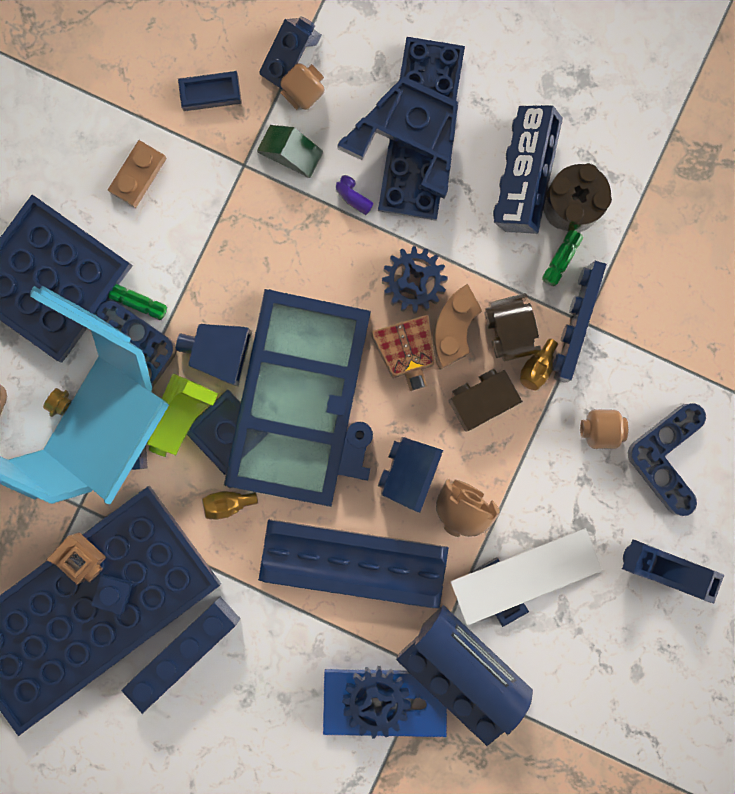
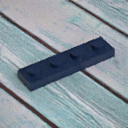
M595 260L587 268L584 267L580 273L578 285H581L579 296L573 298L569 313L573 314L570 325L566 324L561 336V342H564L561 354L557 353L553 362L552 371H556L555 380L564 383L572 381L606 269V263Z

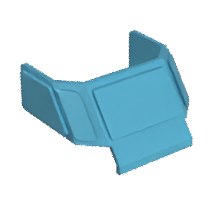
M44 286L40 289L33 287L30 292L32 298L91 330L98 358L44 449L9 460L0 456V484L36 500L39 498L50 504L94 491L104 499L105 503L110 505L169 404L151 392L153 388L144 354L141 349L130 343V337L96 315Z

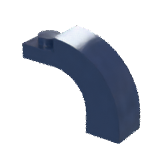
M632 539L631 545L625 549L623 554V570L664 584L701 600L715 603L724 574Z

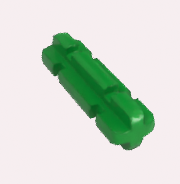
M575 230L567 232L563 240L564 243L558 248L549 264L550 268L548 267L542 277L545 283L551 286H556L562 277L561 273L566 270L577 247H579L583 240L581 233Z
M118 284L113 287V290L108 295L110 299L118 303L123 302L122 304L144 314L149 313V316L158 320H162L167 312L166 305L158 301L153 302L151 298L130 289L127 291L125 287Z

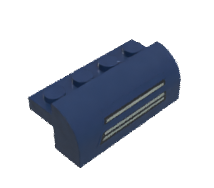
M444 605L423 623L419 635L396 658L415 679L486 746L490 745L504 732L509 735L522 721L530 708L533 689Z

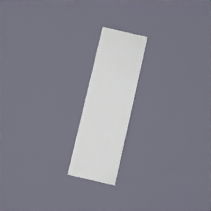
M584 528L451 581L466 625H470L601 572L602 568L587 529Z

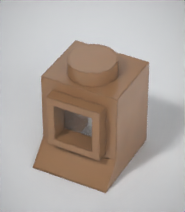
M79 532L69 535L46 560L58 566L71 580L79 584L85 580L91 582L102 571L103 568L100 564L106 557Z

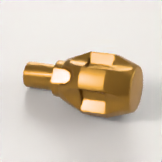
M548 339L541 352L534 354L526 361L520 373V382L523 386L536 391L547 382L552 373L553 354L559 345L558 342Z
M228 491L212 493L202 498L205 518L214 520L228 518L238 513L239 510H243L245 506L258 504L257 494L253 492L241 495V493Z

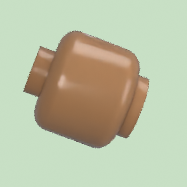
M297 63L282 78L280 84L283 90L280 93L296 110L299 108L308 110L324 94L325 89L321 83L324 77L312 64L307 68L305 65Z
M593 409L588 413L586 420H581L580 435L581 438H586L588 445L593 449H617L628 438V421L617 410Z

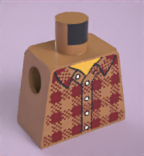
M428 315L372 331V339L391 377L396 378L405 375L410 391L426 387L427 383L422 369L434 365Z

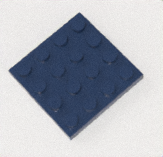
M32 194L0 237V321L53 359L62 363L87 328L30 296L32 288L40 289L44 286L97 316V310L100 305L108 301V295L113 290V287L121 283L133 265Z

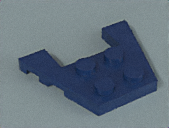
M403 76L376 103V107L365 118L363 117L346 137L344 136L337 145L338 150L363 160L376 133L433 159L420 188L445 199L448 192L458 102Z

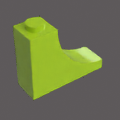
M173 373L161 398L169 406L147 442L150 445L148 450L163 457H166L167 452L176 456L190 427L206 407L214 405L218 393Z

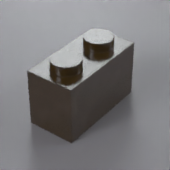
M494 368L479 376L481 383L473 387L466 383L452 391L455 397L448 401L465 432L476 428L523 402L506 370L497 373Z

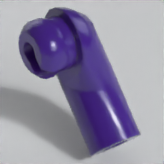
M348 175L341 176L340 182H336V192L349 206L367 215L373 206V202L353 190L356 182L352 177Z

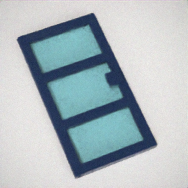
M264 289L224 486L332 507L371 311L278 292L272 289Z

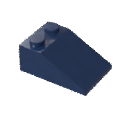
M402 437L400 442L394 440L388 458L393 459L389 471L383 470L378 483V487L382 488L381 495L420 513L443 450Z

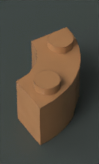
M468 284L461 287L449 298L435 324L433 351L440 370L470 353L467 344L468 327L471 321L482 312V309Z

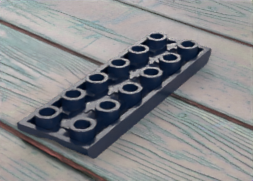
M406 37L400 79L404 76L456 101L465 46ZM389 139L378 211L437 221L440 197L420 188L433 159Z
M268 519L258 580L271 584L428 608H440L449 547Z

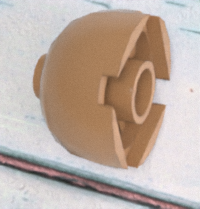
M450 479L446 480L436 502V511L441 522L445 525L444 529L455 537H460V535L472 537L486 532L495 522L500 509L493 500H491L490 504L482 499L484 496L483 492L470 484L456 479L452 484Z

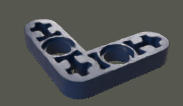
M114 301L102 303L97 310V317L117 330L122 328L121 332L130 337L129 331L133 325L141 324L144 327L145 334L143 338L138 341L131 339L130 343L142 350L145 359L147 356L154 359L158 352L155 346L167 343L165 346L166 350H168L167 355L160 354L155 362L160 363L158 368L153 363L146 361L147 366L152 372L150 381L153 388L176 355L175 343L121 304ZM117 309L116 315L126 321L122 326L114 320L107 322L109 320V316L106 315L107 311H115Z
M695 403L683 404L634 441L627 452L631 464L671 513L680 516H688L694 512L697 506V498L665 456L705 424L706 412L700 405ZM685 411H694L696 414L693 416L694 423L687 422L680 427L676 424L687 418ZM664 427H669L674 433V438L669 444H664L659 438L660 430ZM638 448H648L647 458L651 462L659 461V464L651 467L647 460H638L637 456L640 454ZM660 469L666 470L669 474V482L662 487L656 484L654 478L655 473ZM673 489L678 496H686L687 499L684 500L686 507H676L675 505L678 503L677 498L671 493L665 495V492Z

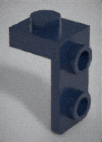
M302 16L284 19L259 74L278 88L283 89L280 84L282 78L299 62L305 48L317 46L322 34L314 29L315 24Z

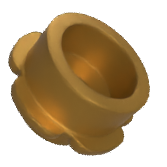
M55 388L50 393L43 405V408L50 412L49 416L53 417L57 413L63 415L72 401L68 398V391L65 390L63 392Z

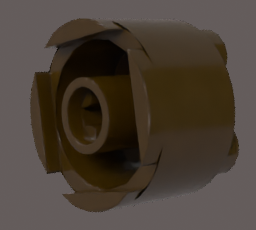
M574 164L564 168L548 186L543 209L547 220L557 229L560 228L568 232L570 230L577 232L587 230L605 214L612 202L610 184L604 174L593 164ZM572 196L578 197L579 199L573 200Z
M526 293L489 302V307L485 308L484 315L488 329L494 328L496 338H493L492 341L495 357H502L504 362L541 352L540 345L534 347V339L539 338L531 304L523 303L528 297Z

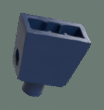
M199 324L195 337L182 333L179 334L176 342V351L191 354L189 360L190 367L239 387L252 331L247 327Z

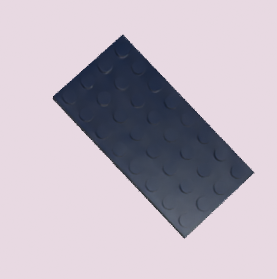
M147 486L82 534L106 557L100 564L103 568L102 571L91 582L85 580L76 584L58 566L46 561L0 595V711L18 736L221 585L219 579L151 486ZM76 552L70 557L79 567L86 563ZM103 574L133 583L125 611L122 615L91 606L100 576Z

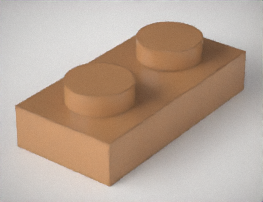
M138 140L109 186L108 191L136 208L166 161V156Z

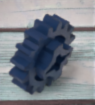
M412 246L410 254H407L402 248L400 249L399 259L393 255L390 257V262L393 266H384L383 271L389 275L382 278V284L389 285L384 290L385 296L391 294L394 296L391 300L392 305L398 302L402 303L401 311L403 312L407 306L412 307L413 314L417 313L418 306H422L425 311H428L430 308L429 301L436 305L440 301L436 293L444 294L446 291L440 285L448 280V276L440 275L445 269V265L437 266L436 261L439 256L436 254L429 258L427 256V248L421 254L417 253L416 246ZM414 261L424 263L427 267L416 265ZM402 266L404 274L394 282L395 273ZM410 272L415 278L421 277L419 288L414 282L408 283ZM434 279L433 290L427 294L425 285ZM406 292L414 295L415 299H409L403 296L402 293Z
M377 666L376 673H371L370 669L365 667V676L361 677L357 673L353 675L355 685L352 683L346 684L345 690L350 694L343 695L342 703L349 705L344 708V716H352L349 725L352 728L359 724V734L362 736L367 730H370L372 739L376 738L378 731H382L385 738L389 737L388 729L390 727L398 732L400 730L398 720L407 721L408 719L403 709H411L410 701L404 699L410 695L408 688H401L404 683L402 677L393 679L394 673L392 669L385 675L382 674L381 666ZM377 682L384 683L388 685L389 688H384L378 685ZM365 686L366 691L364 695L356 700L358 692ZM377 697L381 701V706L376 707L374 702H372V698ZM396 706V709L393 712V714L390 717H387L390 708ZM364 716H368L374 719L375 721H370L364 718Z

